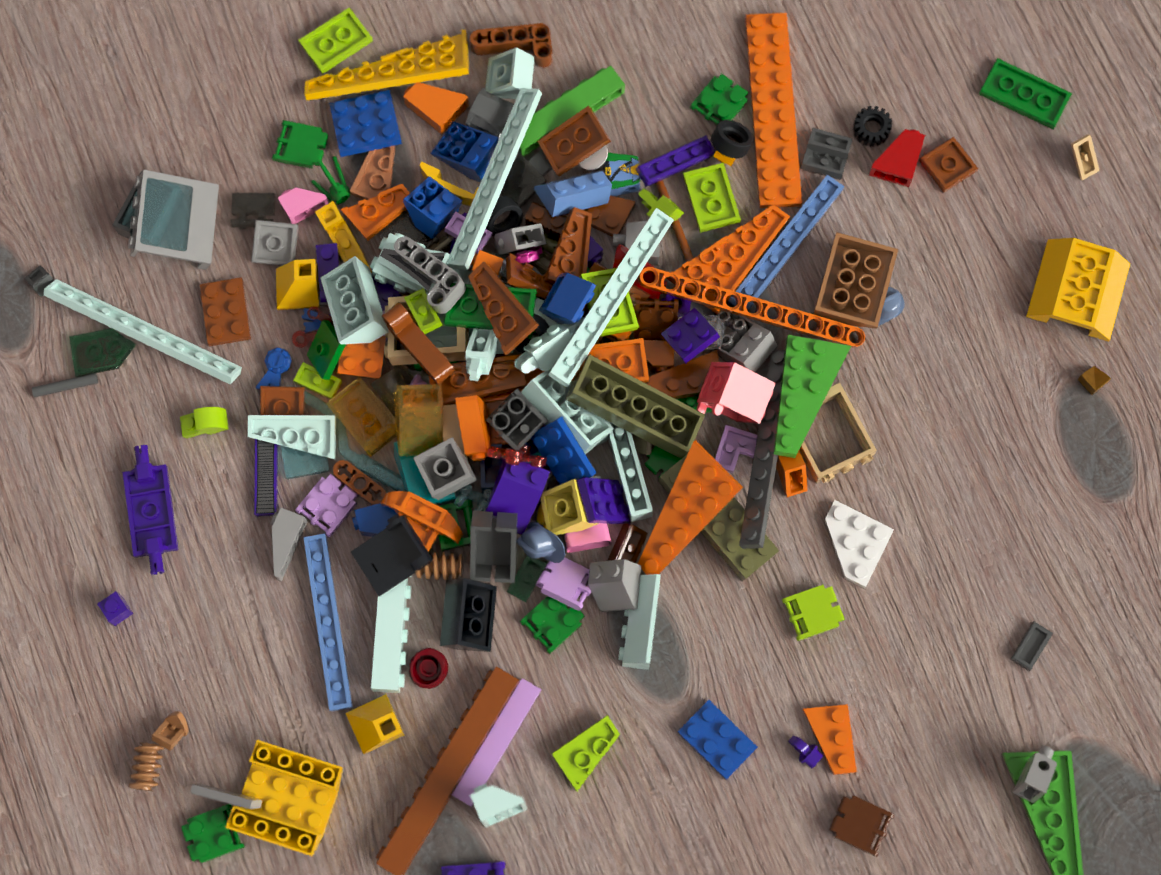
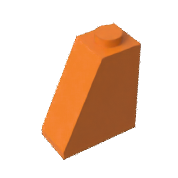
M420 82L408 87L403 96L405 106L440 134H443L453 121L469 107L468 97L465 94Z
M477 395L455 398L465 455L472 459V461L485 460V457L492 456L489 423L486 421L488 418L487 404Z
M798 451L795 458L778 455L776 469L786 497L806 492V464L800 451Z

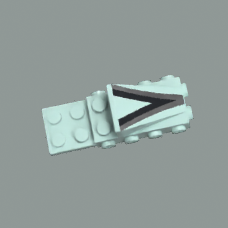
M389 233L388 238L383 237L379 249L382 251L379 257L375 256L370 265V268L373 269L372 277H374V280L382 284L388 283L394 286L395 290L402 293L408 292L412 294L424 288L428 295L435 284L405 263L394 249V243L403 235ZM416 242V243L419 244L421 247H423L424 249H426V246H425V245H423V244H421V243H419V242ZM426 249L443 263H447L450 256L449 253ZM426 258L422 259L419 264L423 263ZM453 269L459 274L465 284H471L468 276L472 272ZM438 270L434 275H438L441 270Z

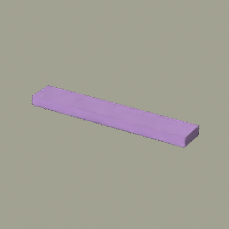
M523 678L521 679L452 796L470 807L473 806L470 796L474 793L473 789L487 783L539 696L540 688Z

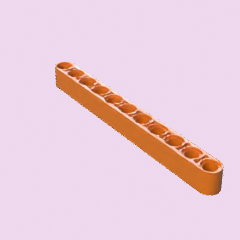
M646 267L638 275V282L644 288L832 343L849 345L851 348L860 346L865 341V333L858 327L657 268ZM645 272L653 274L654 281L652 283L644 281L643 274ZM666 278H671L674 281L673 289H667L664 286ZM686 284L694 286L695 293L693 295L686 294L684 290ZM707 290H712L715 293L714 301L706 299L705 293ZM728 296L735 298L736 305L734 307H729L726 304ZM748 302L756 305L755 313L747 311L746 306ZM769 308L775 309L777 313L775 319H770L767 316ZM789 314L797 317L796 325L789 324ZM810 320H814L817 323L816 331L809 329L808 323ZM831 326L836 327L838 330L836 337H832L829 334ZM851 332H855L858 335L856 343H852L849 339Z

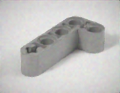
M402 236L396 240L394 249L401 259L435 284L427 295L428 303L436 313H447L466 290V285L456 271L411 238ZM426 258L423 263L419 264L422 259ZM438 270H441L438 275H434ZM453 282H457L455 286L450 287ZM443 298L440 303L436 304L439 299Z

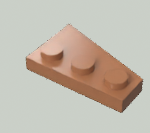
M395 146L368 152L350 189L351 195L368 200L378 196V193L391 188Z

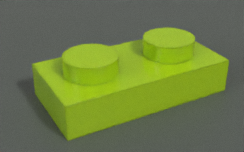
M424 288L404 297L415 321L424 334L443 326L436 311L428 303Z
M304 362L293 380L295 384L330 400L334 399L342 383L341 379L331 375L329 380L322 379L315 367Z

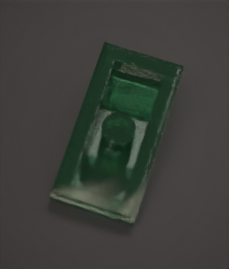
M526 556L515 576V583H511L507 592L526 603L536 587L539 577L545 571L548 562L541 558Z

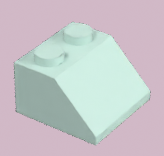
M516 47L489 58L485 90L503 99L516 100L521 88L532 89L534 56Z

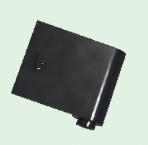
M396 514L387 520L389 524L384 530L351 551V554L379 597L433 561V558L405 515L400 516Z

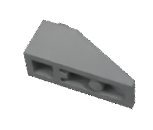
M280 508L278 513L275 512L271 520L273 525L274 576L281 582L308 523L304 516Z

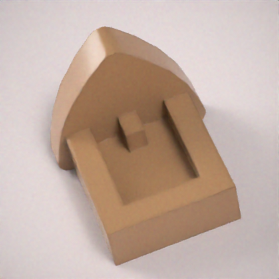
M176 711L168 715L161 726L153 733L152 741L171 751L181 738L188 734V725L183 714L180 711Z

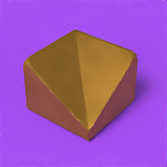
M1093 366L1077 380L1093 395L1107 384L1111 378Z

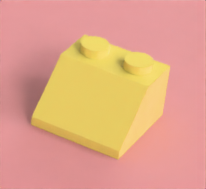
M576 479L542 493L540 498L547 530L555 535L583 531L599 524L588 523Z

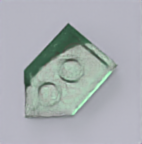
M112 328L69 336L75 377L119 369L136 344Z

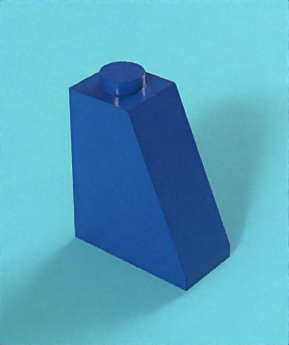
M379 503L354 510L356 517H353L352 520L355 530H359L362 536L373 537L386 528L389 524L387 522L388 519L398 513L394 509Z

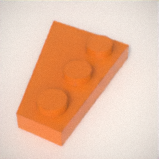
M403 184L378 193V196L368 200L363 199L354 206L344 207L341 211L365 239L369 241L406 210L403 199L410 192Z
M848 704L802 709L809 721L814 736L818 740L832 774L856 773Z

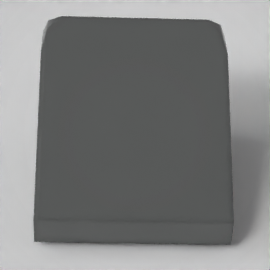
M41 265L24 278L41 297L44 296V289L54 281Z

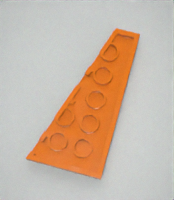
M772 205L755 216L751 221L738 227L733 233L723 237L702 251L697 257L687 261L679 269L671 273L736 291L788 222L790 216L775 205ZM666 278L674 284V281L671 278ZM691 284L685 285V292L693 295L695 293L694 286ZM707 290L705 293L706 299L714 301L715 293L712 290ZM728 296V297L726 298V303H727V301L730 299L731 296ZM706 306L716 314H718L721 311L719 309Z
M696 440L692 443L639 559L638 565H641V569L647 575L660 574L743 488Z

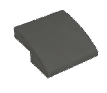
M812 128L801 169L825 176L829 175L832 178L841 180L853 138Z

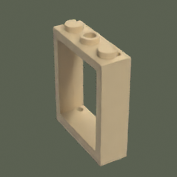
M406 296L388 297V305L385 306V312L398 302L405 309H409L404 299ZM443 298L439 299L436 304L440 303ZM457 327V346L438 347L439 351L449 362L466 360L465 354L469 343V328ZM390 331L385 334V337L388 338V345L384 346L385 358L389 359L392 366L418 364L407 350H397V339Z
M840 383L830 388L822 405L834 399L837 400L864 451L820 472L803 441L799 451L816 483L820 481L823 483L829 482L839 472L845 474L853 470L854 465L860 462L862 465L873 460L872 456L877 451Z

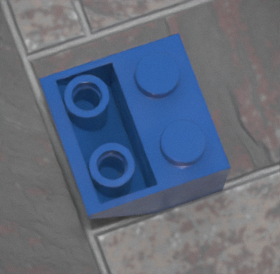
M429 176L403 199V203L415 227L433 239L447 226L454 213L459 212L462 200Z
M561 273L539 311L558 324L578 322L584 314V306L592 300L595 294L593 290L596 285L570 273Z

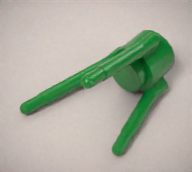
M333 156L332 159L341 184L334 181L323 162L318 160V164L332 185L329 188L330 193L315 180H312L311 183L320 192L325 194L330 202L334 201L336 205L348 200L350 189L346 184L336 156Z

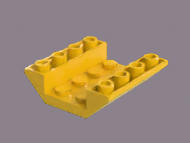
M1048 239L1026 317L1045 323L1050 318L1087 328L1090 329L1088 336L1109 342L1130 263L1116 250L1080 239Z
M256 740L249 760L252 765L241 794L261 799V808L247 809L233 806L225 828L313 856L329 821L339 791L343 767Z

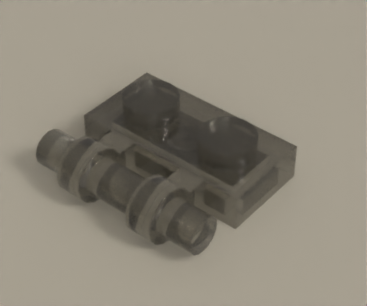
M232 193L231 213L233 216L240 217L239 219H231V227H239V229L255 227V220L274 222L273 219H266V216H275V194ZM247 216H258V219H247Z

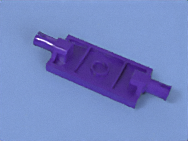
M141 445V448L135 446L137 465H135L133 470L123 472L133 556L135 558L149 556L150 574L158 575V572L160 574L165 573L162 554L179 550L168 466L166 464L153 466L149 462L148 445Z

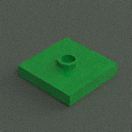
M322 320L307 352V357L324 380L331 378L346 344L339 343L335 328L328 320Z

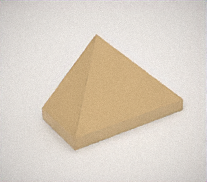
M1087 134L1071 143L1080 180H1084L1099 172L1091 135Z

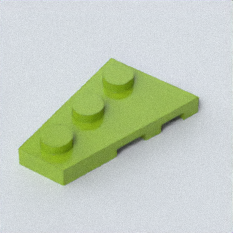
M608 715L551 753L576 792H578L584 781L620 735Z

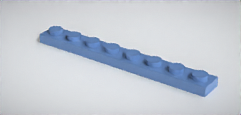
M826 175L735 292L759 298L843 191L844 186L829 175ZM731 296L727 304L734 307L736 305L735 298ZM747 303V311L750 310L754 303Z
M325 533L303 537L329 711L353 708L327 537Z

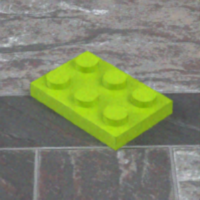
M349 7L298 41L323 74L373 42V38Z
M724 163L683 173L700 233L740 223L741 218Z
M617 268L580 275L579 278L596 285L593 290L595 294L592 300L587 303L589 311ZM629 291L599 337L634 331L639 328Z

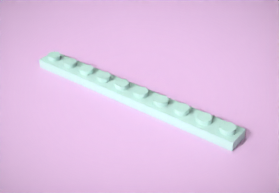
M521 88L446 263L452 269L468 270L541 98L542 93L539 89Z
M657 208L654 210L548 376L565 387L569 385L674 219Z
M56 279L44 289V296L53 301L63 304L223 382L231 384L241 374L242 367Z

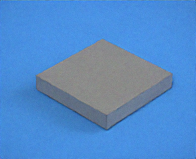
M255 220L251 262L283 266L295 260L299 225Z

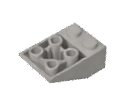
M721 310L709 323L718 332L720 338L708 347L713 351L717 350L718 355L725 361L735 362L753 372L757 371L778 346L771 331L743 316Z

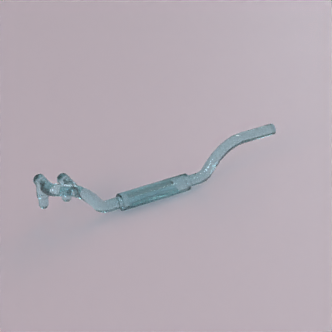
M305 391L304 403L324 415L336 416V436L340 455L355 464L357 469L391 489L406 492L400 474L365 454L359 455L349 449L346 428L339 414L326 402ZM469 484L461 488L460 491L454 492L455 499L435 505L442 506L454 502L456 506L461 507L465 500H472V502L477 503L474 511H485L492 490L486 489L483 493L472 491V485Z

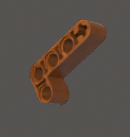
M544 23L479 29L470 35L471 49L476 55L501 54L517 47L522 51L533 50L535 64L541 68L548 67L552 63L550 29ZM540 34L545 35V37L538 38L536 36ZM524 37L525 39L517 40L516 38ZM504 39L503 42H497L496 40ZM541 53H546V54H548V55L545 56V57L539 56V54H541Z
M400 302L381 315L389 331L437 385L455 372L452 364L413 322L410 314Z

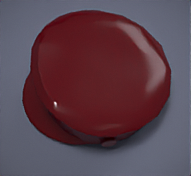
M422 649L410 661V678L420 688L431 689L437 687L447 676V659L436 649Z

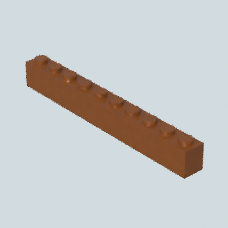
M496 666L494 671L490 669L484 678L486 684L482 690L478 689L472 698L474 703L470 709L466 708L460 718L462 723L459 728L455 727L448 738L451 740L447 748L442 747L436 757L439 760L434 768L431 766L424 777L427 781L424 786H419L412 797L415 800L411 807L406 806L400 818L403 820L399 827H393L388 836L391 839L386 847L382 846L377 853L376 858L378 861L376 864L393 875H404L518 686L519 679Z

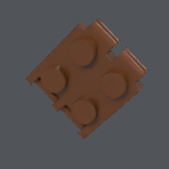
M635 298V315L639 328L634 330V339L643 338L644 340L665 341L661 333L678 321L679 299H674V301H659V299L647 301ZM640 305H654V307H642ZM659 305H674V307H659Z
M852 795L851 799L843 796L837 811L844 814L842 818L835 815L829 830L836 833L834 838L877 857L879 854L877 850L882 838H885L887 835L885 831L890 819L894 818V814ZM884 816H886V819H885V821H884V823H883V826H882L881 830H879V827H880V825H881V822H882ZM876 835H878V838H877V840H876V843H875L873 849H871V846H872V844H873V841H874Z

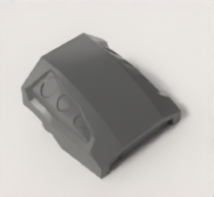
M482 88L469 111L466 126L500 139L514 104Z
M518 388L486 419L516 452L548 422L547 418Z

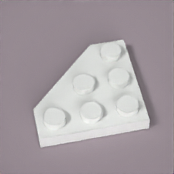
M834 500L824 522L830 533L844 578L865 589L894 529Z

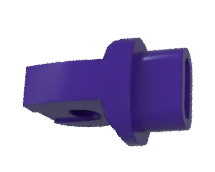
M795 735L788 741L800 753L799 762L801 764L806 763L811 769L823 757L817 750L818 746L816 744L808 746Z

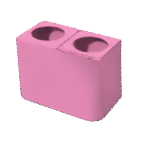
M599 523L583 531L565 534L567 553L609 546V541L611 545L608 526L605 523Z

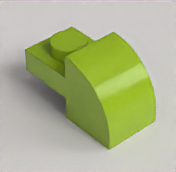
M645 188L638 193L643 199L641 203L649 209L647 212L648 216H651L656 208L674 219V221L684 214L671 199L664 195L658 199Z
M221 407L193 409L194 413L180 416L182 437L187 439L205 433L211 435L229 430L226 409Z

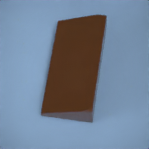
M624 523L607 561L625 559L636 563L648 533L633 524Z

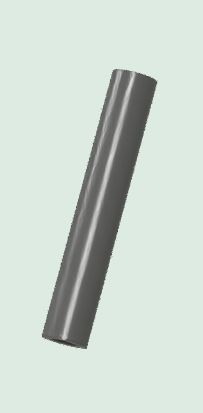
M96 373L35 386L32 387V393L34 397H40L99 383Z

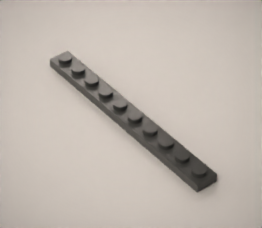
M785 350L773 351L770 357L767 379L774 382L775 386L773 396L766 407L765 417L762 419L761 424L759 423L739 543L742 549L763 548L778 458V455L773 454Z

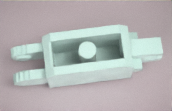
M578 321L565 326L561 324L553 325L540 337L531 339L529 344L524 347L526 352L515 359V367L525 374L530 373V371L536 368L546 372L552 369L581 325V322Z
M473 329L465 354L467 373L470 374L469 380L478 381L482 374L489 375L498 349V338L493 330Z

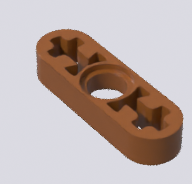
M340 460L335 463L333 473L344 485L356 492L358 496L370 505L382 502L386 491L380 485L346 460ZM347 466L348 473L352 475L351 479L344 473L340 476L339 468ZM359 478L366 480V486L363 489H356L354 487V482ZM371 485H373V487H371V490L375 494L381 492V500L376 499L375 501H373L374 498L372 494L368 492Z

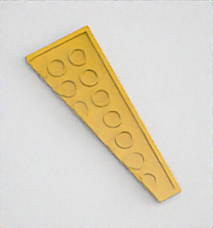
M466 29L461 30V34L452 37L448 35L442 36L443 40L434 43L429 41L423 42L422 45L415 49L405 48L380 56L381 60L370 64L368 61L362 62L363 66L351 70L349 67L344 68L336 75L325 74L305 81L306 100H318L326 97L469 74Z

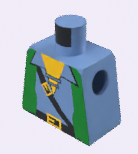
M616 153L607 154L605 175L612 184L610 196H620L640 191V180L642 179L636 171V168L639 166L638 156Z

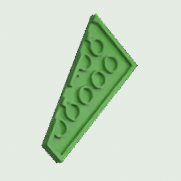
M794 335L787 336L773 454L791 458L796 457L851 346Z
M1054 751L1051 759L1056 761L1057 766L1046 794L1034 803L1022 797L1020 799L1052 875H1083L1072 752ZM1036 752L1002 753L1015 786L1027 760Z

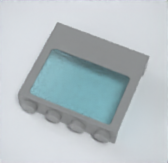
M143 169L140 176H136L134 188L137 189V196H134L132 202L135 216H132L130 221V228L133 229V235L128 240V249H131L130 256L135 257L138 252L196 262L198 263V269L206 270L211 265L219 185Z

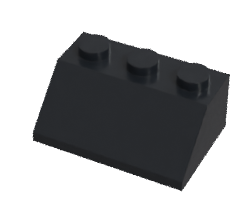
M466 578L446 580L440 646L456 650L491 652L497 586Z

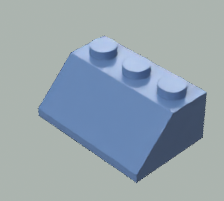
M603 171L590 172L534 186L535 192L552 217L568 214L574 207L584 210L607 204L612 188L611 182Z

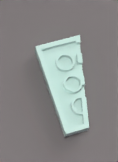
M248 415V437L335 459L336 416Z

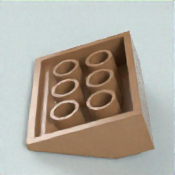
M836 232L813 314L851 326L878 328L898 249Z

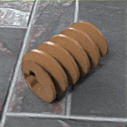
M433 552L431 556L433 561L416 572L418 579H421L424 573L426 579H430L432 574H434L436 580H439L441 574L445 581L449 579L450 575L452 579H458L459 575L461 577L463 555L460 553L456 560L454 553H451L449 559H446L445 552H442L440 558H437L436 552Z
M139 743L142 746L135 747L134 750L140 753V755L133 757V760L139 764L132 765L131 768L137 773L130 775V778L136 782L130 783L128 787L136 790L153 791L151 787L158 786L159 784L153 781V778L160 777V774L155 772L154 769L161 768L162 766L156 760L163 758L157 751L163 750L164 747L151 743Z

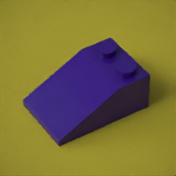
M512 456L505 457L485 512H493V516H497L498 512L518 513L517 534L522 535L543 493L550 471Z

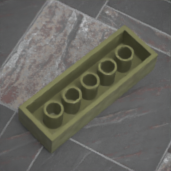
M590 354L578 369L565 398L678 458L688 454L705 417V414Z
M687 455L658 479V482L668 494L671 492ZM734 497L707 524L701 533L743 582L779 550L766 534L763 548L742 549L739 546L745 509Z

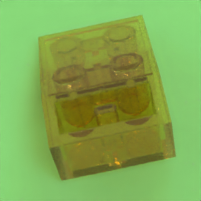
M441 384L397 386L393 394L399 456L419 455L442 443L443 398Z

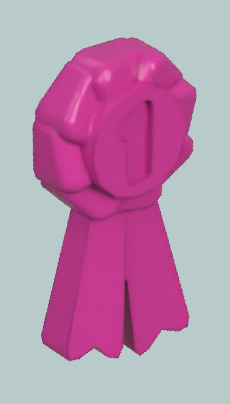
M542 247L520 251L515 254V260L524 264L539 259L538 255L543 253Z

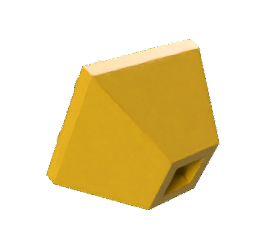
M315 259L293 260L276 268L277 310L320 308L318 265Z
M387 694L345 713L363 754L405 735Z

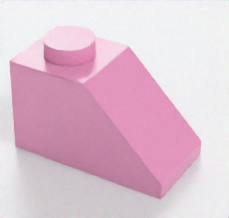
M300 188L286 190L278 197L279 203L291 224H297L328 204L325 194Z

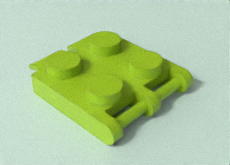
M820 585L782 599V603L786 604L790 615L789 621L793 623L796 630L797 641L838 628V623L845 620L840 605L834 607L831 605L838 601L832 586L825 588L824 585Z

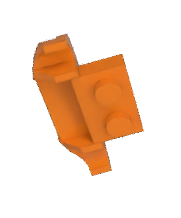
M410 491L386 493L381 502V505L394 509L400 516H406L428 552L438 534L447 536L457 544L463 536V532L456 520L447 510Z

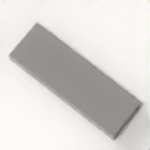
M192 784L190 791L194 795L247 809H259L262 804L261 799L204 784Z

